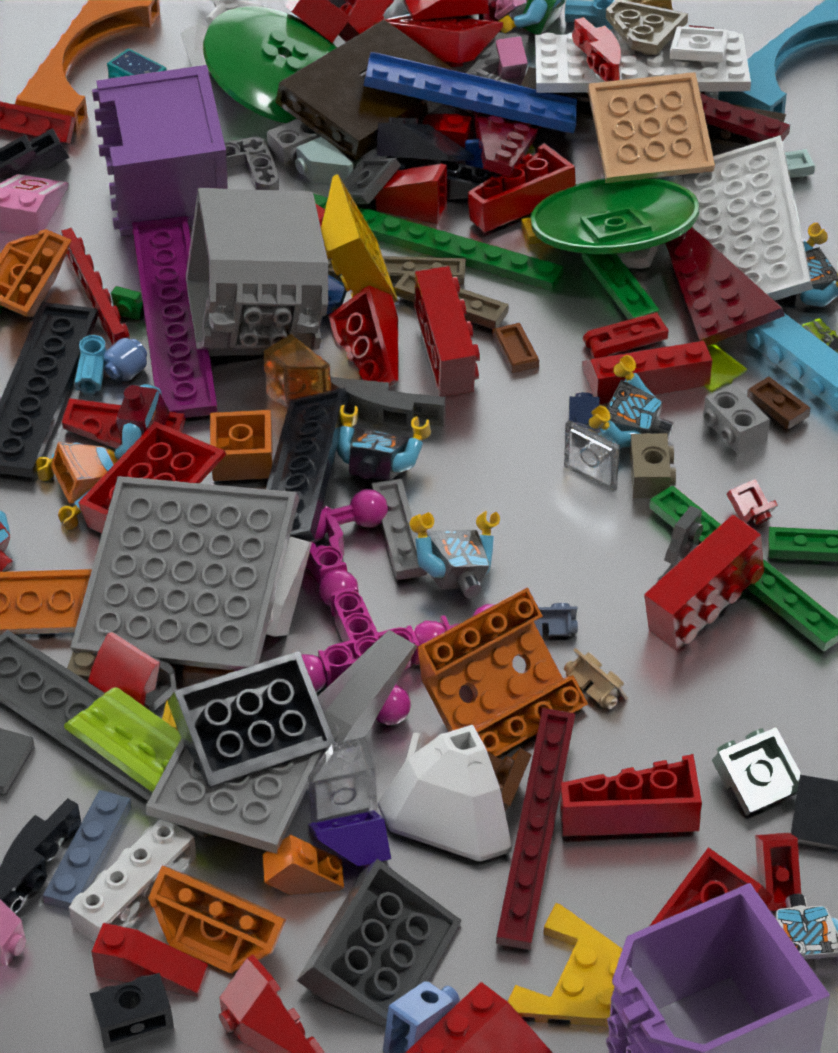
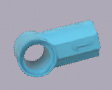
M566 0L565 21L566 23H574V19L584 17L596 28L606 26L608 29H612L613 26L606 19V9L615 0Z
M89 335L84 337L79 343L81 354L75 379L76 390L81 391L84 395H94L97 391L101 390L104 366L106 365L104 361V354L107 351L105 340L98 335Z

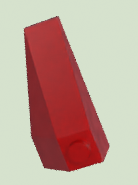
M368 285L328 316L334 339L346 350V356L351 362L355 363L362 379L387 382L390 388L398 382V315L392 295Z
M254 954L247 957L219 997L221 1007L219 1019L226 1031L229 1033L234 1031L243 1043L260 1053H325L313 1036L305 1037L304 1027L299 1020L300 1016L293 1007L287 1011L277 994L281 988Z

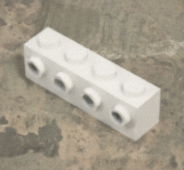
M162 819L146 828L141 838L134 845L126 848L108 870L102 871L95 879V882L84 893L78 894L69 906L72 927L94 943L103 923L126 927L150 903L148 897L162 865L182 872L196 858L194 836L174 823Z

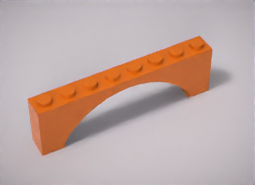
M88 0L86 5L82 6L78 16L72 20L67 31L61 35L56 46L50 50L45 61L39 65L37 72L28 80L26 87L17 95L15 104L76 118L73 132L77 133L88 118L85 96L79 95L66 79L72 62L87 47L105 37L129 29L144 26L151 27L160 14L159 0Z

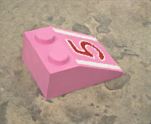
M17 174L0 183V231L28 236L38 234V231L44 230L69 187L68 182Z

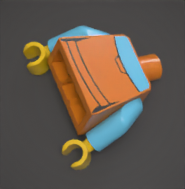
M58 442L51 459L39 457L36 461L39 479L47 481L55 474L69 504H76L74 507L63 506L59 509L58 517L60 522H64L66 530H72L78 525L77 515L82 512L78 502L115 464L107 449L102 446L83 445L78 442Z

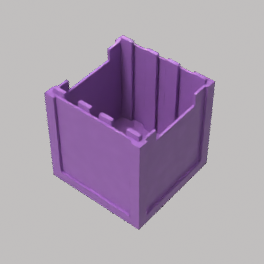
M207 65L96 80L97 89H92L93 101H99V109H94L95 120L101 121V125H97L96 130L97 137H103V144L98 145L100 157L105 156L108 175H114V182L109 183L110 195L116 194V198L110 199L112 211L118 210V213H116L117 217L113 218L114 230L119 229L121 237L133 235L132 222L187 216L188 225L193 226L198 188L228 189L226 148Z

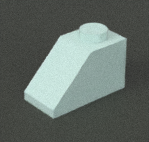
M323 137L296 147V168L300 174H304L313 183L331 185L332 177L337 174L342 182H344L353 171V163Z

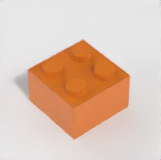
M271 410L210 413V445L226 452V456L212 470L213 481L269 478L273 464Z

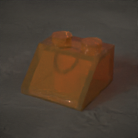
M292 334L264 350L266 392L272 400H277L285 408H288L291 399L331 391L330 364Z

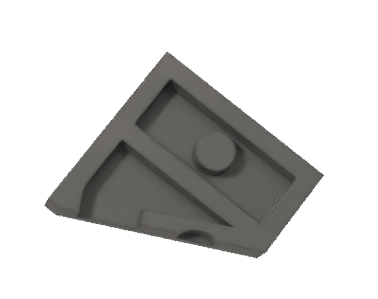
M690 506L675 524L670 545L664 561L671 564L664 574L658 578V581L699 545V538L703 531V525L701 524L702 510Z

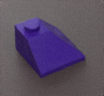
M375 810L308 824L309 831L319 841L355 865H363L364 870L376 859H379L381 862L392 859L384 818Z

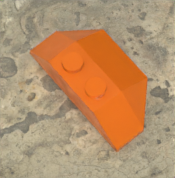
M44 229L38 231V234L28 235L8 242L0 253V305L24 316L34 317L57 278L70 247L71 239Z
M163 865L148 897L170 946L231 974L237 972L247 957L252 954L258 960L272 954L286 922V919L262 906L208 882Z

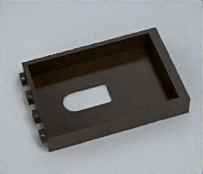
M382 20L282 80L278 86L276 104L354 161L377 147L378 122L389 123V117L421 119L443 105L433 101L364 86L365 78L360 74L367 71L371 52L454 70L385 20Z

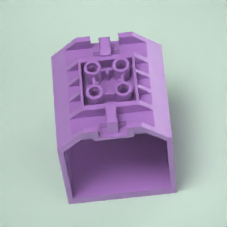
M751 883L626 937L612 979V984L615 988L611 997L610 1017L607 1018L609 1036L606 1038L609 1053H820L830 994ZM731 977L759 1018V1020L702 1045L674 1037L658 1009Z

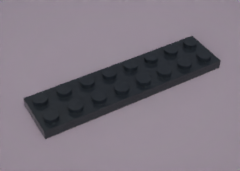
M48 302L41 303L0 399V473L34 478L37 470L36 461L44 453L78 369L81 354L79 343L84 337L92 334L98 319L97 308Z
M345 387L291 399L289 402L266 489L297 492L299 502L290 534L291 537L308 542L315 540L340 437V427H342L340 408L342 405H345V413L349 399Z

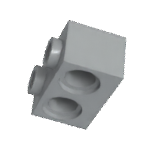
M295 119L267 131V144L271 156L284 169L295 165V160L297 159L296 147L321 136L298 119Z
M735 384L705 397L704 421L721 436L725 444L730 445L738 454L767 441L770 419Z

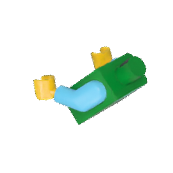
M565 0L526 1L527 5L523 14L515 16L514 21L509 14L498 21L503 22L501 31L507 33L515 27H523L535 35H541L560 17Z

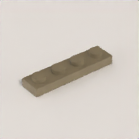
M407 270L394 286L397 297L414 302V272ZM460 288L458 297L465 301V320L492 329L498 328L508 314L509 304Z

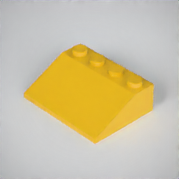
M337 174L332 177L321 226L327 259L332 258L330 261L336 275L342 274L340 276L346 291H350L352 297L370 285L392 295L393 301L396 303L398 299L378 241Z

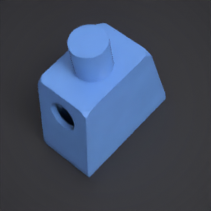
M422 982L390 1004L388 1007L383 1052L405 1053L460 1002L456 990L450 986H444L439 990L430 982Z

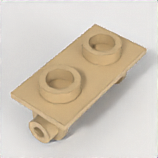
M573 649L578 658L575 661L567 662L564 666L566 677L574 675L582 690L591 682L594 683L586 693L602 708L612 709L617 704V697L619 695L625 700L628 699L622 689L625 684L612 671L608 674L600 669L602 664L591 653L588 652L586 655H583L578 649Z

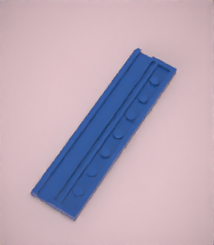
M370 53L364 86L574 134L576 127V98L554 93H536V89L380 53Z

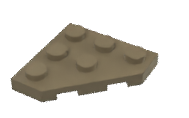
M615 0L606 9V19L632 50L641 51L645 55H657L674 37L676 28L678 26L684 27L688 23V13L625 0Z

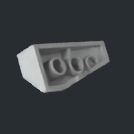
M388 630L318 696L336 743L335 746L327 748V751L350 762L352 761L416 650L417 646Z

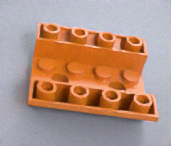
M528 587L418 646L421 680L448 732L473 725L486 750L494 756L500 755L537 734L542 708L574 713L588 705L574 675L562 677L534 623L535 620L543 617ZM515 656H520L525 661L526 667L523 673H518L513 668ZM462 685H466L472 690L473 698L469 703L464 702L460 698L459 690Z

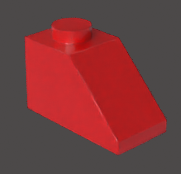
M789 832L755 835L757 869L760 883L773 896L767 907L770 911L787 908L786 898L792 894H801L798 838Z

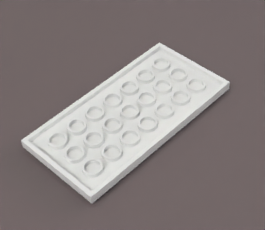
M729 31V40L723 63L670 59V49L674 37L657 55H645L641 51L632 50L619 34H614L621 49L620 80L695 72L699 92L750 91L751 79L743 34ZM554 33L535 35L536 93L588 92L590 83L605 82L589 68L587 54L574 44L572 33L567 35H555Z
M781 136L713 156L715 168L712 172L676 175L678 184L689 189L699 202V217L692 227L775 301L813 289Z

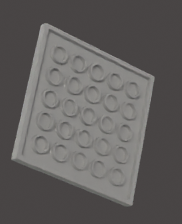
M118 476L70 646L71 650L74 653L89 652L97 655L106 635L113 632L149 656L152 655L158 660L166 661L170 664L234 671L259 664L299 502L297 492Z

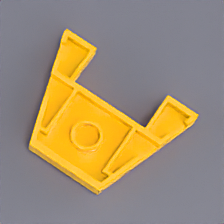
M555 902L544 925L543 935L575 946L551 997L515 985L507 1002L510 1003L521 1017L535 1018V1022L548 1023L549 1019L570 1020V1024L609 1027L607 1018L610 1017L611 997L615 988L612 984V979L622 948L564 906Z

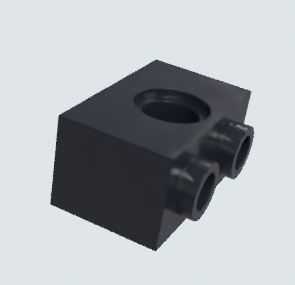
M160 973L140 976L133 981L117 986H106L99 991L89 993L93 1015L104 1049L174 1028L171 1005Z

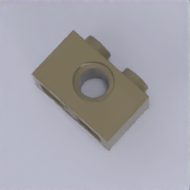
M667 433L631 434L630 467L633 498H653L670 486H676V468L670 467V464H674V446H668Z

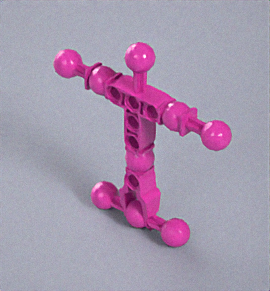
M364 489L356 493L350 505L332 510L325 506L321 511L315 540L310 541L312 544L305 569L310 570L319 584V595L322 601L330 607L331 615L335 617V625L343 641L329 646L325 651L322 649L318 650V657L311 654L301 655L315 692L322 690L324 685L326 688L331 685L388 631L377 632L363 598L358 593V582L347 571V565L343 562V532L339 526L353 521L359 526L374 528L381 524L382 519L388 512V505L385 497L375 490ZM326 533H328L329 546L320 545L316 548L314 543L323 539ZM485 604L477 608L473 616L495 604ZM443 615L440 616V622L425 620L416 625L414 630L411 625L406 626V628L389 629L417 646L404 670L410 668L413 664H420L419 645L458 624L450 626L446 616ZM395 685L376 720L385 725H397L404 721L411 709L409 694L402 687Z

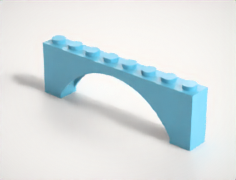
M825 0L820 5L815 6L812 11L802 16L791 27L786 28L783 33L770 40L767 45L747 59L751 79L750 91H719L718 100L734 105L785 114L787 93L781 91L775 74L782 63L795 53L816 44L838 40V0Z

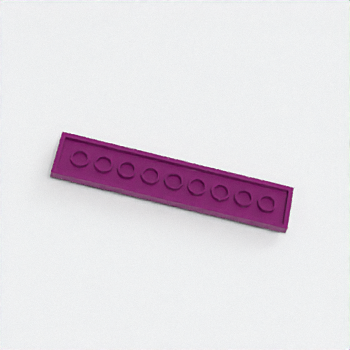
M187 216L132 222L154 386L161 390V396L170 412L183 413L185 418L205 416L218 412L208 349H197L188 297L185 277L191 238Z

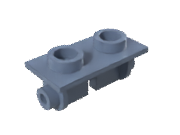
M554 603L551 607H538L543 617L535 620L534 623L541 637L543 635L542 625H548L549 637L571 636L572 633H578L577 620H571L576 619L577 606H570L568 603Z

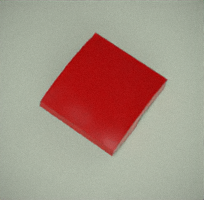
M110 632L106 635L97 653L88 683L104 693L111 688L117 687L144 706L146 694L156 688L160 662L115 633Z

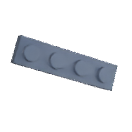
M102 790L98 791L43 894L45 904L69 910L73 899L90 887L132 807L130 798Z

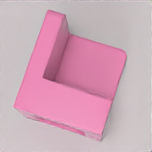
M521 36L496 40V48L500 60L498 76L502 79L524 77L528 63Z

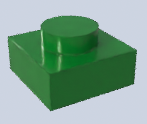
M115 286L111 292L112 304L117 306L120 316L140 321L144 315L141 292Z

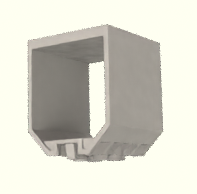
M198 188L185 277L197 349L314 351L320 349V325L322 316H326L328 307V259L313 192Z

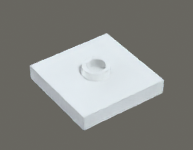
M678 26L670 49V59L723 63L729 40V31Z

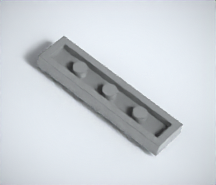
M402 479L372 483V490L380 492L385 497L388 505V512L382 519L381 526L396 580L427 575V572L419 567L418 559L415 555V538H418V534L413 532L409 526L413 516Z

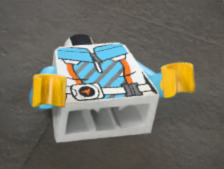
M802 894L788 896L785 900L787 908L776 911V920L815 974L838 973V920L831 918L827 908L824 906L808 907L806 897Z

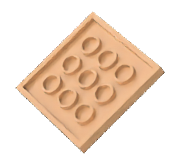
M695 72L589 84L588 93L606 183L714 171L715 163Z

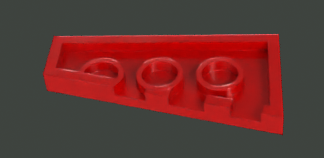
M69 398L62 419L63 429L117 449L122 444L116 421L121 405ZM170 412L165 426L182 433L185 424L184 414Z

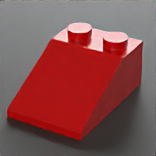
M708 847L649 926L748 883H751L766 906L771 902L773 896L763 885Z

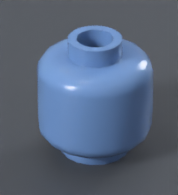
M122 338L105 352L104 361L106 365L104 369L112 379L118 378L122 381H130L146 367L147 351L138 340Z

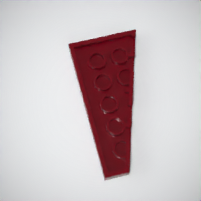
M472 111V115L475 116L476 135L480 139L479 148L482 149L481 159L483 168L510 177L543 127Z
M693 227L681 236L665 243L700 341L705 342L706 346L785 316L781 306Z

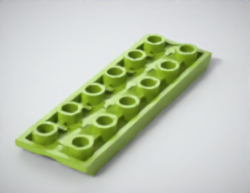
M117 687L111 688L95 700L87 709L81 711L64 724V728L152 793L182 738L178 730Z

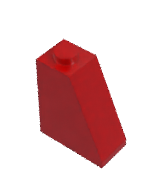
M436 164L396 171L373 198L376 199V211L438 224L447 208L446 165Z

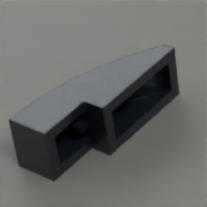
M54 129L48 130L31 141L24 134L0 148V179H8L17 174L28 175L39 172L70 158Z

